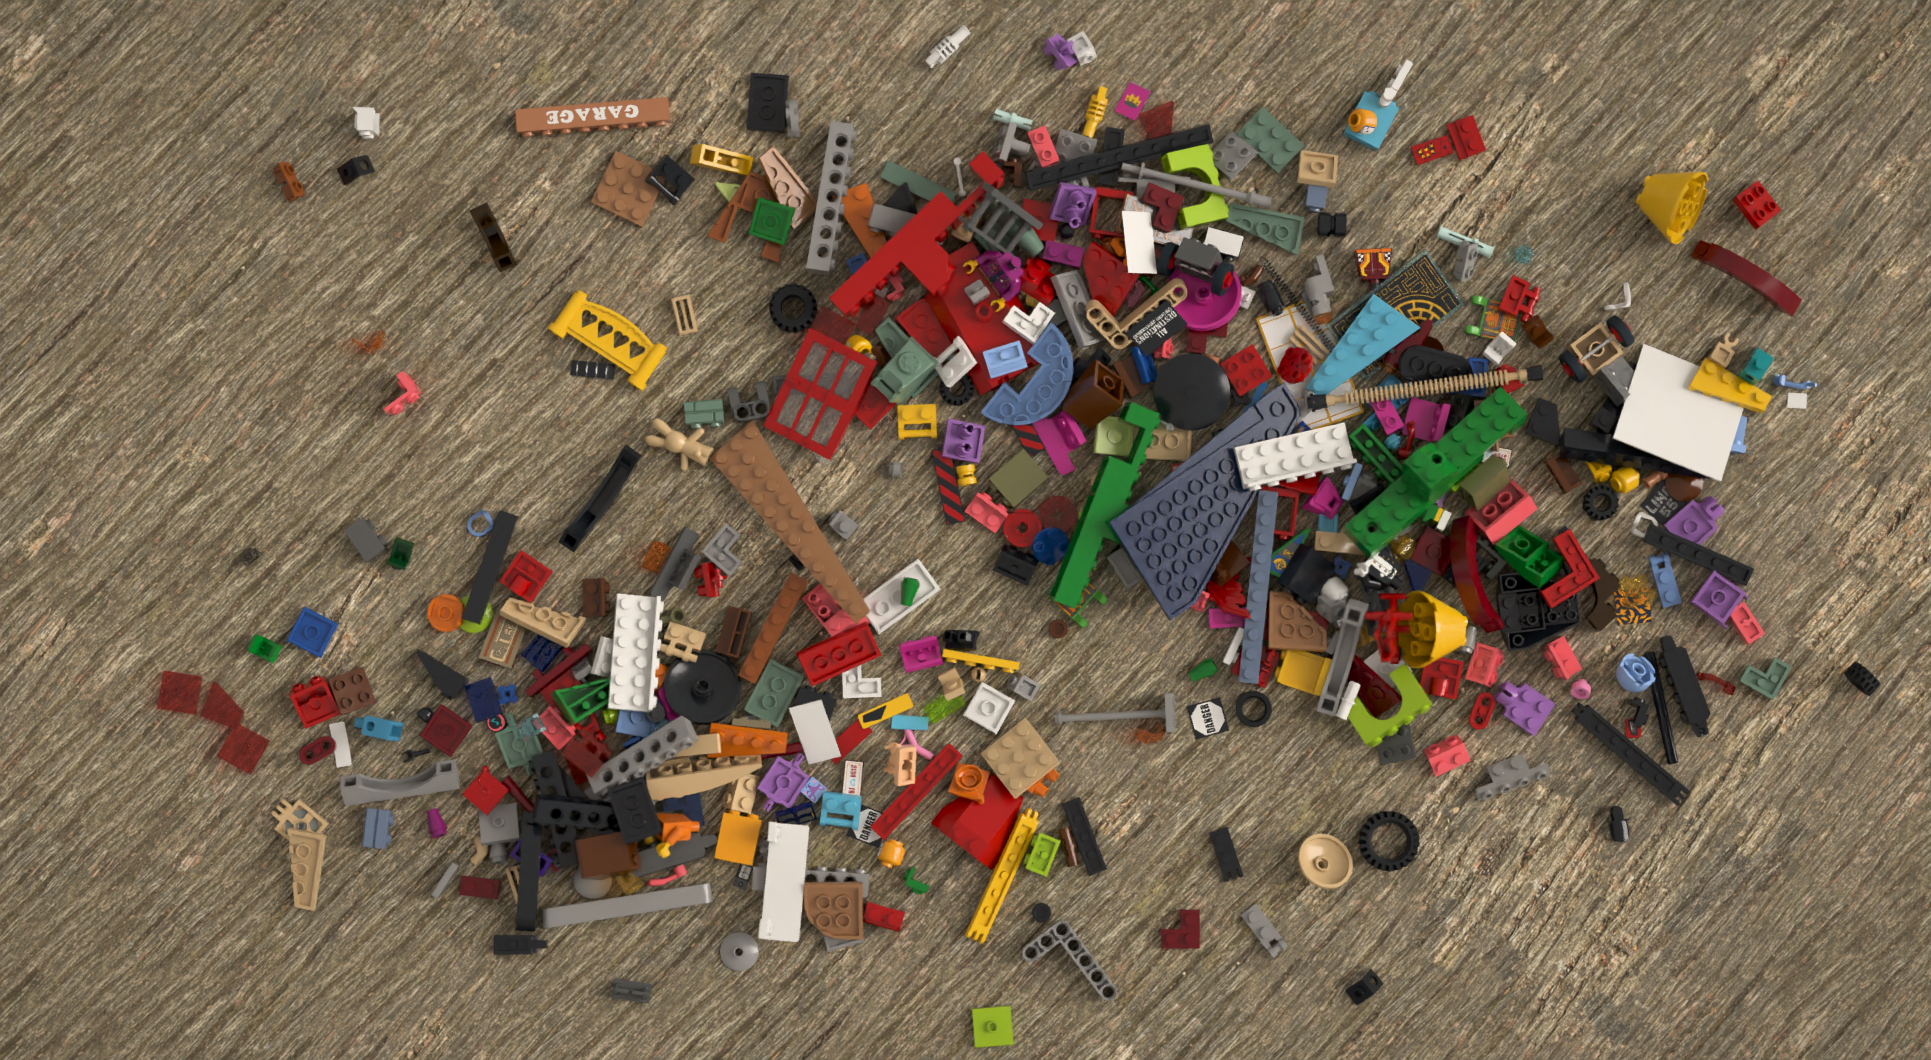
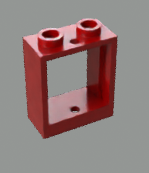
M1096 187L1097 193L1093 202L1089 235H1092L1094 239L1101 240L1104 237H1111L1112 239L1125 238L1123 233L1094 229L1099 198L1124 201L1125 194L1133 195L1134 192Z
M1261 486L1260 490L1278 492V497L1292 499L1288 531L1274 529V535H1278L1277 539L1289 540V537L1294 536L1300 491Z

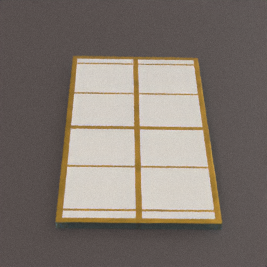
M1302 301V302L1297 303L1296 305L1302 303V304L1299 306V308L1302 307V306H1304V307L1302 308V310L1306 309V311H1305L1304 313L1308 312V314L1306 315V316H1308V315L1310 314V312H1309V310H1308V308H1307L1305 302ZM1294 305L1285 307L1283 309L1284 312L1278 316L1273 317V315L1266 314L1255 319L1279 384L1285 382L1300 409L1304 405L1302 391L1307 389L1306 386L1330 355L1331 349L1328 350L1329 352L1316 366L1312 365L1310 373L1303 382L1290 384L1284 381L1277 373V368L1286 350L1290 347L1296 348L1288 338L1303 325L1324 347L1326 344L1329 345L1331 343L1333 344L1330 348L1336 346L1338 340L1334 330L1331 328L1332 324L1328 315L1317 319L1313 318L1310 321L1315 320L1313 323H1317L1315 327L1320 326L1317 330L1322 329L1320 332L1314 333L1316 329L1312 330L1314 327H1310L1312 323L1307 324L1309 320L1305 321L1304 315L1301 316L1302 312L1299 313L1300 309L1296 310L1298 306L1294 307ZM1302 331L1300 332V334L1313 347H1315L1321 354L1323 353V351L1319 349ZM1297 336L1294 338L1315 359L1318 358ZM1349 378L1327 395H1345L1347 390L1348 394H1350V390H1353L1354 394L1355 386L1352 378ZM1360 400L1358 405L1356 401H1354V405H1351V402H1349V406L1346 405V402L1336 403L1335 406H1328L1327 408L1315 410V412L1311 410L1305 418L1299 415L1295 427L1298 433L1318 429L1356 415H1361L1364 413Z

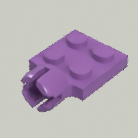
M1707 496L1698 504L1692 499L1663 526L1669 532L1700 545L1718 529L1715 521L1724 513V509L1721 504H1716L1718 501L1712 496Z
M1503 682L1499 688L1505 691L1506 694L1496 690L1494 695L1495 700L1504 706L1502 715L1532 736H1535L1555 706V703L1526 683L1522 682L1519 687H1516L1510 682Z

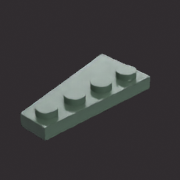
M1234 203L1229 204V217L1226 219V223L1296 256L1298 255L1305 217Z
M890 317L875 329L891 359L909 338ZM935 368L912 394L913 399L939 375Z

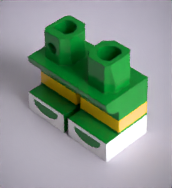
M1432 505L1418 518L1421 519L1420 524H1424L1427 521L1435 524L1434 530L1441 533L1444 531L1452 513Z

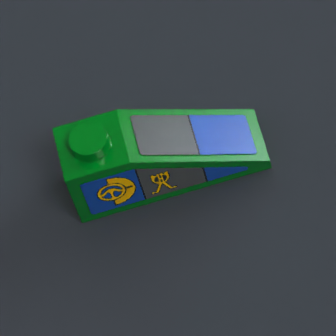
M1306 528L1272 553L1271 576L1277 579L1280 578L1300 543L1304 544L1311 529Z

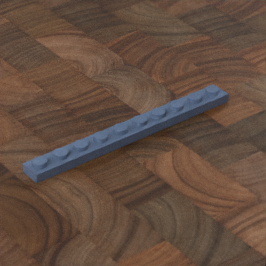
M1258 491L1246 609L1251 618H1245L1238 682L1258 684L1278 492Z

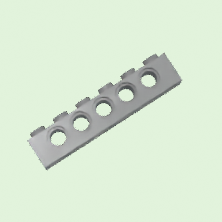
M681 715L588 773L587 778L594 794L602 799L608 798L607 790L643 777L649 770L659 767L665 760L673 758L678 752L691 747L694 742L698 741L691 721Z
M758 863V866L753 867L752 890L765 891L767 863ZM806 866L805 882L806 876L809 874L816 877V882H825V878L829 875L833 876L836 882H844L846 877H852L855 882H862L863 897H868L870 873H866L865 869H854V872H846L847 868H835V871H827V867L816 866V870H808V866Z

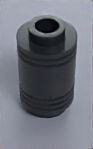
M1271 280L1260 283L1257 286V292L1268 315L1275 317L1282 314L1286 306L1275 283Z

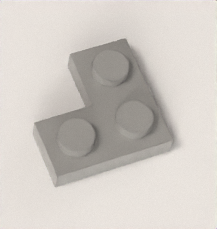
M725 523L701 552L731 577L743 563L729 551L741 535Z

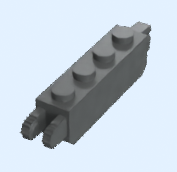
M693 832L691 833L690 840L677 841L673 846L670 845L668 847L670 854L666 858L658 855L656 847L659 843L651 844L648 846L649 849L641 851V848H638L641 870L627 874L640 878L705 858L707 854L706 849L717 845L718 838L713 834L702 837L701 833Z

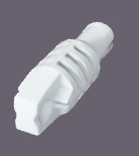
M962 25L953 35L946 36L930 51L931 55L925 60L931 68L939 62L942 64L958 49L959 44L971 34L970 31Z

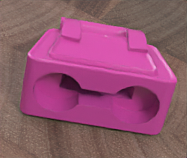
M1326 477L1318 482L1316 495L1310 494L1302 507L1305 510L1317 515L1322 514L1332 520L1344 501L1337 494V489L1330 479Z

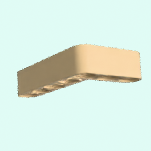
M1172 279L1121 322H1118L1098 300H1090L1086 303V316L1114 348L1123 349L1133 341L1126 334L1131 329L1129 327L1131 324H1137L1146 317L1144 316L1145 312H1152L1161 305L1159 301L1162 299H1166L1174 308L1186 298L1187 289L1182 279ZM1177 287L1182 288V290L1179 292L1173 291ZM1092 309H1098V310H1099V311H1098L1097 313H1095V314L1090 313V311H1091ZM1105 322L1111 323V325L1108 327L1102 326ZM1118 335L1123 336L1121 340L1114 339Z

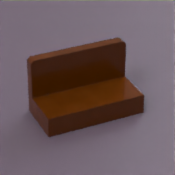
M1133 355L1121 361L1119 360L1112 365L1117 375L1124 379V388L1131 399L1150 389L1149 383L1142 384Z

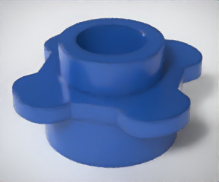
M1336 556L1333 563L1336 567L1332 574H1337L1340 578H1346L1347 571L1351 568L1352 564L1350 561L1342 560L1340 556Z
M510 684L507 687H498L497 692L500 694V704L505 705L507 702L516 703L518 701L514 684Z

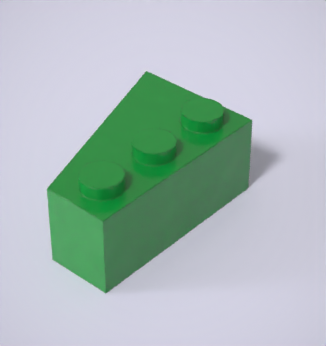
M610 678L555 690L551 693L571 726L608 704Z

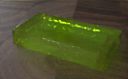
M961 695L947 701L945 696H942L925 706L924 709L932 723L935 724L965 706L966 703Z

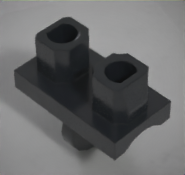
M945 630L943 641L946 642L945 648L947 650L976 651V640L980 632L977 630Z

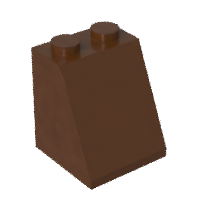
M1097 359L1094 360L1069 389L1063 400V410L1076 418L1081 424L1092 429L1122 406L1124 379Z
M621 832L575 840L581 879L604 880L641 870V859L637 850V842L626 845Z

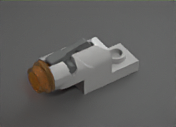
M1324 255L1316 256L1315 263H1313L1315 274L1319 273V275L1306 279L1305 290L1301 296L1314 321H1317V325H1322L1332 321L1331 316L1333 314L1330 308V299L1327 296L1333 295L1334 288Z

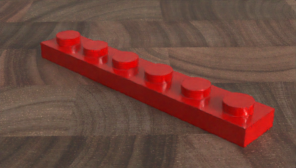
M948 743L915 778V783L910 784L870 828L885 840L963 755Z

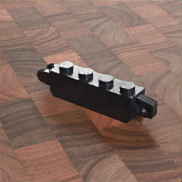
M1663 635L1660 638L1663 652L1659 653V663L1662 669L1665 668L1667 672L1665 677L1669 687L1672 686L1674 690L1672 696L1675 704L1680 706L1681 712L1679 714L1683 723L1686 722L1687 725L1691 726L1696 737L1707 735L1709 731L1706 719L1709 718L1711 713L1687 650L1682 646L1676 647L1675 641L1670 635Z

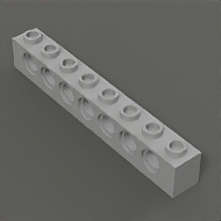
M831 121L806 266L807 273L830 276L831 270L834 271L836 259H833L834 252L838 251L839 241L836 240L837 233H841L842 222H839L840 215H844L845 204H842L843 197H847L848 185H845L846 178H850L851 167H848L849 160H853L854 149H851L852 142H856L857 138L854 124ZM840 140L847 142L843 147H839L836 144ZM840 158L843 160V163L835 165L833 163L834 160ZM833 177L840 178V181L836 184L830 182ZM830 195L838 197L834 202H829L827 198ZM832 213L834 218L828 221L824 219L825 215ZM824 232L831 233L828 239H823L821 235ZM821 250L828 251L826 257H819L818 253Z

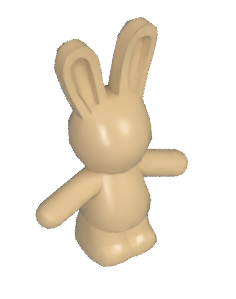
M659 418L653 420L654 428L665 435L666 438L649 435L645 438V442L648 445L665 447L672 453H681L682 471L688 469V457L702 466L708 464L714 448L696 442L704 434L703 428H698L691 436L686 438L682 432L672 430L663 420Z

